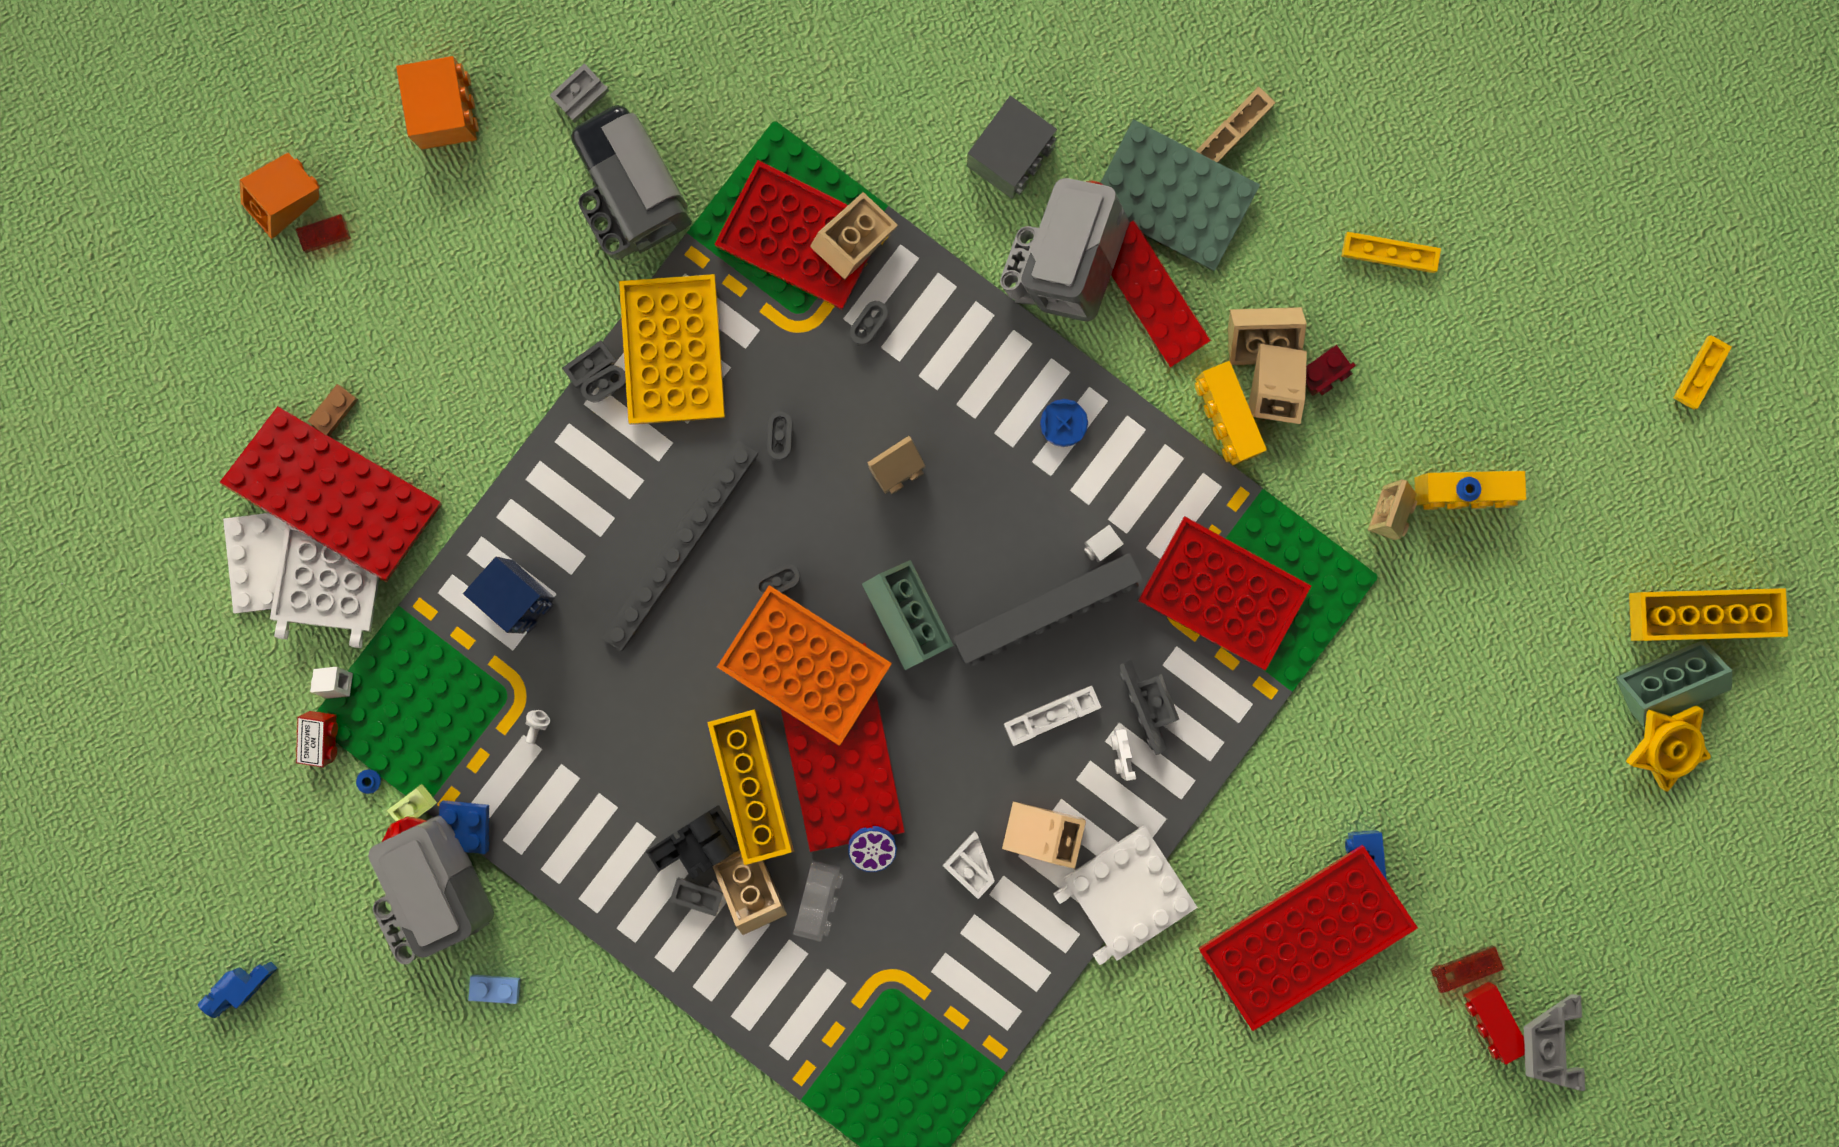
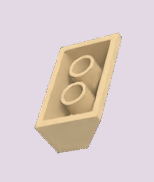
M1302 307L1230 309L1228 350L1231 365H1256L1260 344L1303 350L1307 323Z

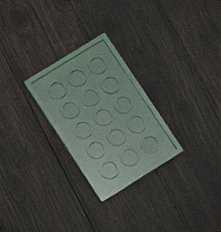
M1134 119L1100 182L1114 189L1128 217L1129 223L1134 220L1144 236L1212 271L1216 270L1260 187V184Z

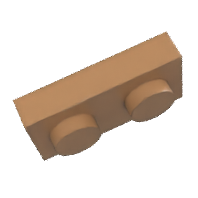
M336 384L309 418L308 422L323 434L330 436L359 399L341 385Z

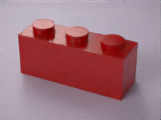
M1488 981L1464 994L1467 1001L1464 1005L1468 1013L1472 1017L1475 1016L1479 1024L1476 1025V1028L1483 1038H1487L1490 1044L1488 1050L1492 1057L1507 1065L1525 1055L1524 1036L1497 986Z

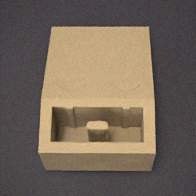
M1266 344L1259 345L1248 403L1253 417L1301 424L1305 403L1307 351Z
M1013 801L1002 849L1075 869L1086 820L1081 817Z

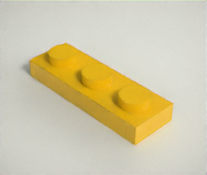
M1712 335L1708 336L1673 399L1693 410L1698 409L1732 346Z

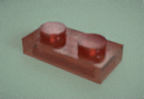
M342 214L296 229L302 250L305 253L351 239Z

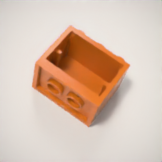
M454 56L396 66L407 135L421 150L477 140L476 132H479V126L476 117H473L472 109H475V102L468 90V86H471V79L468 71L464 70L462 63L459 64Z

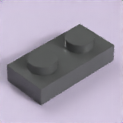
M600 340L562 367V369L578 389L585 380L609 367L616 360Z
M678 877L669 902L716 916L723 892Z

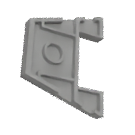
M1569 995L1524 1026L1526 1076L1585 1091L1584 1068L1573 1067L1567 1069L1565 1021L1582 1018L1581 995Z

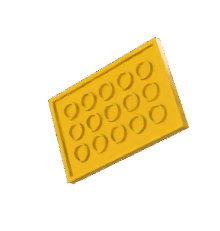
M715 274L619 281L628 424L725 418Z

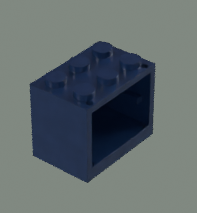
M497 556L463 592L464 596L506 633L518 634L532 631L538 623L535 620L541 614L545 615L553 607L552 601L555 599L550 592L516 562Z

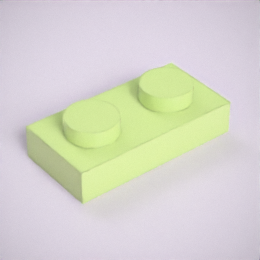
M421 784L390 807L387 812L395 821L407 816L418 818L437 802Z

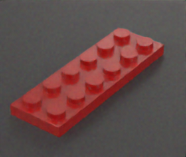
M1134 220L1130 222L1111 276L1168 365L1173 367L1212 340Z

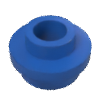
M1473 477L1462 478L1456 485V493L1463 501H1473L1481 494V484ZM1468 484L1473 487L1472 493L1466 491Z
M364 770L357 776L356 785L363 793H374L381 785V777L374 770ZM367 777L371 779L370 786L365 785L364 781Z

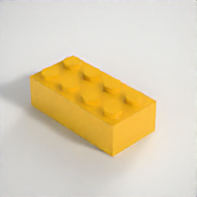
M1230 361L1203 371L1195 378L1196 383H1194L1197 394L1203 396L1205 401L1203 407L1207 417L1213 420L1215 425L1213 427L1214 435L1223 444L1222 454L1225 461H1230V464L1233 466L1267 450Z
M1525 471L1426 473L1414 477L1415 492L1417 493L1415 497L1417 501L1416 506H1423V510H1436L1444 508L1445 505H1447V509H1462V507H1469V505H1471V509H1484L1492 507L1494 504L1495 508H1510V506H1518V502L1526 500ZM1473 477L1481 484V494L1477 499L1463 501L1458 497L1456 485L1462 478ZM1468 484L1466 491L1472 493L1473 487Z

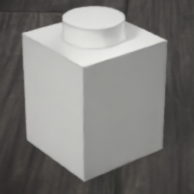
M1108 525L1084 543L1086 545L1084 551L1092 561L1096 559L1097 562H1100L1122 546L1123 542L1112 527Z
M339 667L314 669L310 692L324 698L349 697L353 673Z

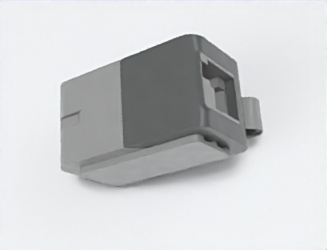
M1063 178L1055 183L1040 227H1022L1018 230L1000 279L1002 288L1010 298L1020 299L1028 292L1042 312L1087 322L1097 316L1129 225L1128 217L1114 189L1092 180L1084 182ZM1029 239H1033L1030 243L1025 244ZM1018 282L1016 286L1010 288L1013 283Z
M437 815L429 820L407 816L390 824L382 842L370 849L369 860L386 894L375 901L373 912L395 959L399 963L409 964L418 957H428L479 932L492 921L494 911L467 853L464 852L459 840L455 838L451 825L447 824L442 816ZM385 902L391 905V911L386 908ZM406 946L411 948L412 955L407 952Z

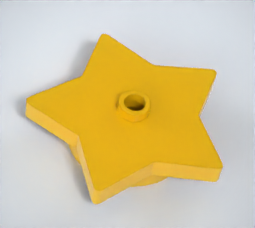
M1693 706L1674 716L1648 710L1644 739L1627 758L1626 763L1633 767L1651 770L1659 787L1668 792L1679 777L1691 772L1698 763L1711 758L1700 731L1704 710L1698 706Z

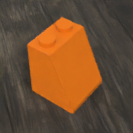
M289 153L280 156L239 180L242 206L271 239L319 200L320 186L313 176L309 177L304 171L302 163L297 158L294 159Z

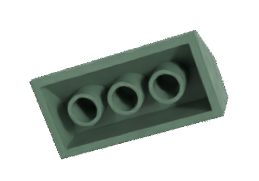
M911 560L862 583L905 670L954 646Z
M1701 640L1617 676L1616 681L1630 712L1645 727L1648 710L1672 716L1732 690V670L1704 640Z

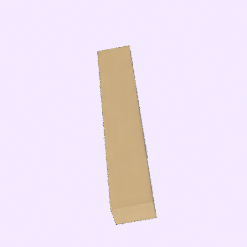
M1258 86L1231 116L1207 138L1196 152L1219 163L1274 107L1276 102Z

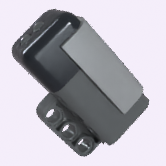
M615 105L573 129L571 134L572 143L596 185L580 196L578 204L599 244L610 258L619 260L634 251L639 253L645 252L691 225L692 221L686 212L688 205L636 114L630 113L624 106ZM590 201H597L594 209L587 210V205ZM603 221H608L607 228L599 231V224ZM613 242L620 243L616 251H610V245Z

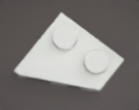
M1115 729L1114 735L1111 736L1112 749L1117 750L1118 759L1114 760L1116 773L1121 774V778L1126 781L1134 780L1136 775L1135 771L1132 772V756L1126 729Z
M974 831L943 864V867L979 899L995 880L978 834Z

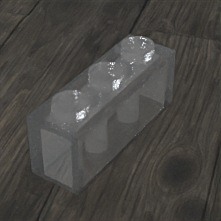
M812 861L793 935L820 942L823 935L828 936L832 923L827 921L829 912L834 913L838 899L833 897L835 888H841L844 876L839 874L841 867Z

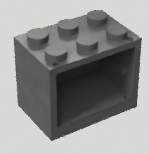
M1010 95L968 152L966 166L1013 199L1016 193L1021 195L1028 184L1026 182L1029 179V175L1035 176L1042 165L1040 163L1043 160V156L1048 157L1054 150V144L1057 141L1055 137L1057 129Z

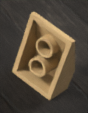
M863 192L818 232L810 247L846 279L897 228L898 224Z
M910 436L867 462L871 473L885 494L889 491L891 494L897 492L904 487L902 483L910 478L913 481L923 475L922 470L925 468V464Z
M1401 479L1383 486L1368 531L1393 540L1401 539L1402 536L1406 535L1409 528V523H1407L1409 514L1414 512L1417 505L1415 500L1417 493L1408 481Z
M739 850L713 866L734 923L742 935L787 915L764 860L744 865Z

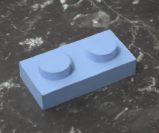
M471 975L468 1001L517 1004L519 1002L520 978Z

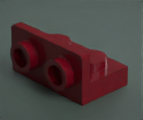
M1335 345L1306 366V388L1312 396L1320 393L1322 396L1334 388L1331 383L1339 379L1342 382L1353 374L1351 369L1356 365L1354 362L1350 364L1339 347Z

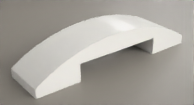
M1089 686L1004 723L1012 745L1015 746L1068 721L1101 708V705L1093 687Z

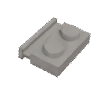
M584 63L551 93L550 97L575 123L607 94L609 89Z

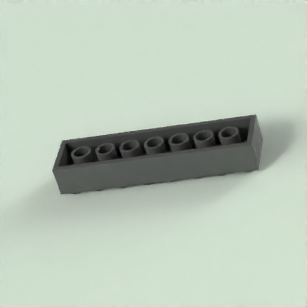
M1131 553L952 638L964 664L970 662V665L973 666L984 661L983 655L991 652L992 655H996L1007 650L1005 645L1010 642L1017 645L1028 640L1027 634L1035 631L1037 635L1051 629L1049 624L1057 621L1058 624L1072 619L1071 613L1079 611L1081 614L1095 608L1094 602L1100 600L1102 604L1116 598L1115 592L1122 590L1125 593L1139 587L1137 582L1143 580Z

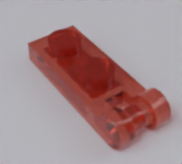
M1491 945L1443 965L1434 966L1430 970L1433 977H1436L1438 981L1437 988L1439 993H1445L1504 970L1496 947ZM1451 972L1454 979L1447 980L1445 974Z

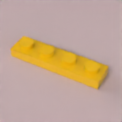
M1346 232L1341 257L1436 273L1441 248Z

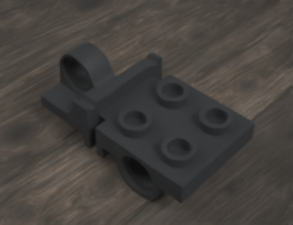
M717 805L677 831L680 836L678 839L671 834L648 849L646 853L658 872L680 859L690 877L694 879L699 876L696 871L697 868H700L704 873L740 848L735 830L720 806Z

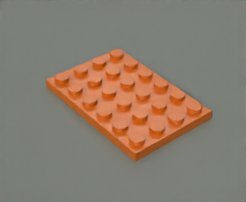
M769 585L717 668L840 746L892 663Z

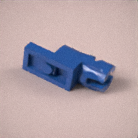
M269 962L263 966L259 964L250 974L240 967L226 972L211 988V993L202 998L198 1003V1007L209 1017L216 1018L231 1006L237 1009L245 1005L277 970V967L272 962Z

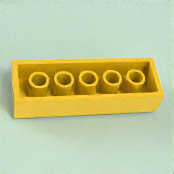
M1786 588L1629 593L1631 641L1788 637Z
M754 709L707 722L744 865L794 852L758 711Z

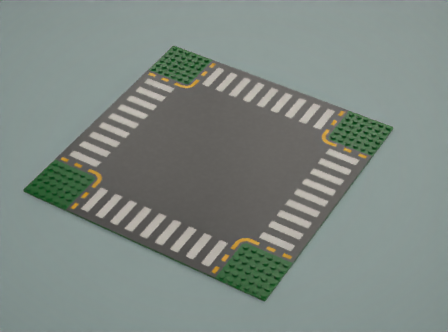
M773 121L651 278L715 274L725 418L630 425L628 424L626 385L602 401L593 403L585 399L582 395L581 387L577 389L571 381L349 668L348 672L353 673L350 696L326 698L316 712L337 715L338 732L336 743L371 770L376 771L380 777L406 796L422 784L437 802L426 811L432 817L439 815V803L443 800L489 805V851L481 855L859 1147H951L1094 957L1092 954L1099 950L1104 943V940L1074 894L1061 904L1053 895L1055 891L1067 885L1063 878L1143 825L1167 859L1375 583L1378 576L1024 307L1015 303L1012 298L777 121ZM757 160L847 205L864 192L898 224L897 228L871 254L843 310L715 247L714 244ZM872 301L884 303L888 310V318L876 336L867 345L854 343L851 339L850 329L863 309ZM879 311L872 312V317L879 318L881 315ZM620 318L602 342L616 360L610 366L616 365L625 371L622 318ZM865 330L858 332L859 337L863 338L867 335ZM614 375L612 377L613 383L619 381V375ZM598 387L591 389L592 395H596L599 392ZM1055 400H1073L1087 414V431L1083 438L1073 446H1055L1047 441L1041 432L1040 420L1042 413ZM781 411L787 413L793 423L792 449L786 459L775 460L767 451L768 420L773 413ZM778 421L776 424L777 428H784L785 422ZM910 436L925 464V468L922 470L924 474L913 481L910 478L902 483L904 487L897 492L891 494L889 491L885 494L871 473L867 462ZM737 440L757 452L758 456L623 651H620L601 637ZM778 444L775 447V451L778 453L784 450L782 444ZM1184 516L1311 585L1308 594L1266 670H1262L1137 601ZM1110 525L1123 542V545L1100 562H1097L1096 559L1092 561L1084 551L1086 548L1084 543ZM1131 553L1143 580L1137 582L1139 587L1125 593L1122 590L1115 592L1117 597L1102 604L1100 600L1094 602L1095 608L1085 613L1073 612L1071 613L1073 618L1064 623L1052 622L1049 624L1051 629L1036 635L1035 631L1027 634L1029 639L1020 644L1014 645L1013 642L1005 645L1007 650L996 655H992L991 652L983 655L985 660L973 666L970 665V662L964 664L952 637ZM495 556L511 559L555 597L552 601L553 607L545 615L541 614L535 620L538 623L529 633H506L463 595V592ZM911 560L954 646L905 670L862 583ZM785 564H791L799 570L800 581L795 587L783 592L784 595L861 644L866 643L867 648L892 663L877 686L876 694L905 832L893 835L897 847L896 857L892 864L884 870L866 872L858 869L851 862L848 855L849 844L810 852L781 708L717 668L760 600V597L754 590L756 579ZM786 572L784 579L786 581L792 580V573ZM764 583L763 590L766 591L767 587L771 586V584ZM1128 660H1132L1140 682L1162 674L1179 716V720L1159 727L1167 747L1159 755H1155L1154 750H1151L1148 745V735L1145 728L1139 723L1138 710L1136 705L1132 704L1128 685L1122 680L1120 675V665ZM1089 686L1093 687L1101 705L1100 709L1068 721L1020 744L1012 745L1004 723ZM755 709L758 711L794 852L764 860L787 915L742 935L734 923L724 895L716 916L669 902L678 877L722 891L713 866L704 873L700 868H697L696 871L699 876L694 879L690 877L680 859L658 872L646 851L671 834L678 839L680 837L677 832L679 829L717 805L720 806L735 830L707 722ZM541 710L550 718V724L546 730L539 729L534 745L526 743L525 740L530 726L525 724L526 715L530 711ZM1115 729H1126L1132 756V772L1135 771L1136 775L1134 780L1126 781L1121 778V774L1116 773L1114 760L1118 759L1117 750H1113L1111 744V736L1114 735ZM1013 801L1081 817L1086 820L1075 869L1002 849ZM974 831L978 834L995 880L979 899L943 867V864Z

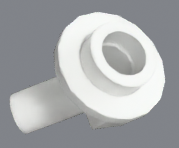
M533 710L526 715L525 724L530 726L525 742L534 745L539 729L546 730L550 724V718L544 711Z

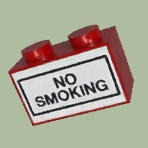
M308 711L298 716L296 763L325 767L335 761L337 756V747L335 746L338 732L337 715Z

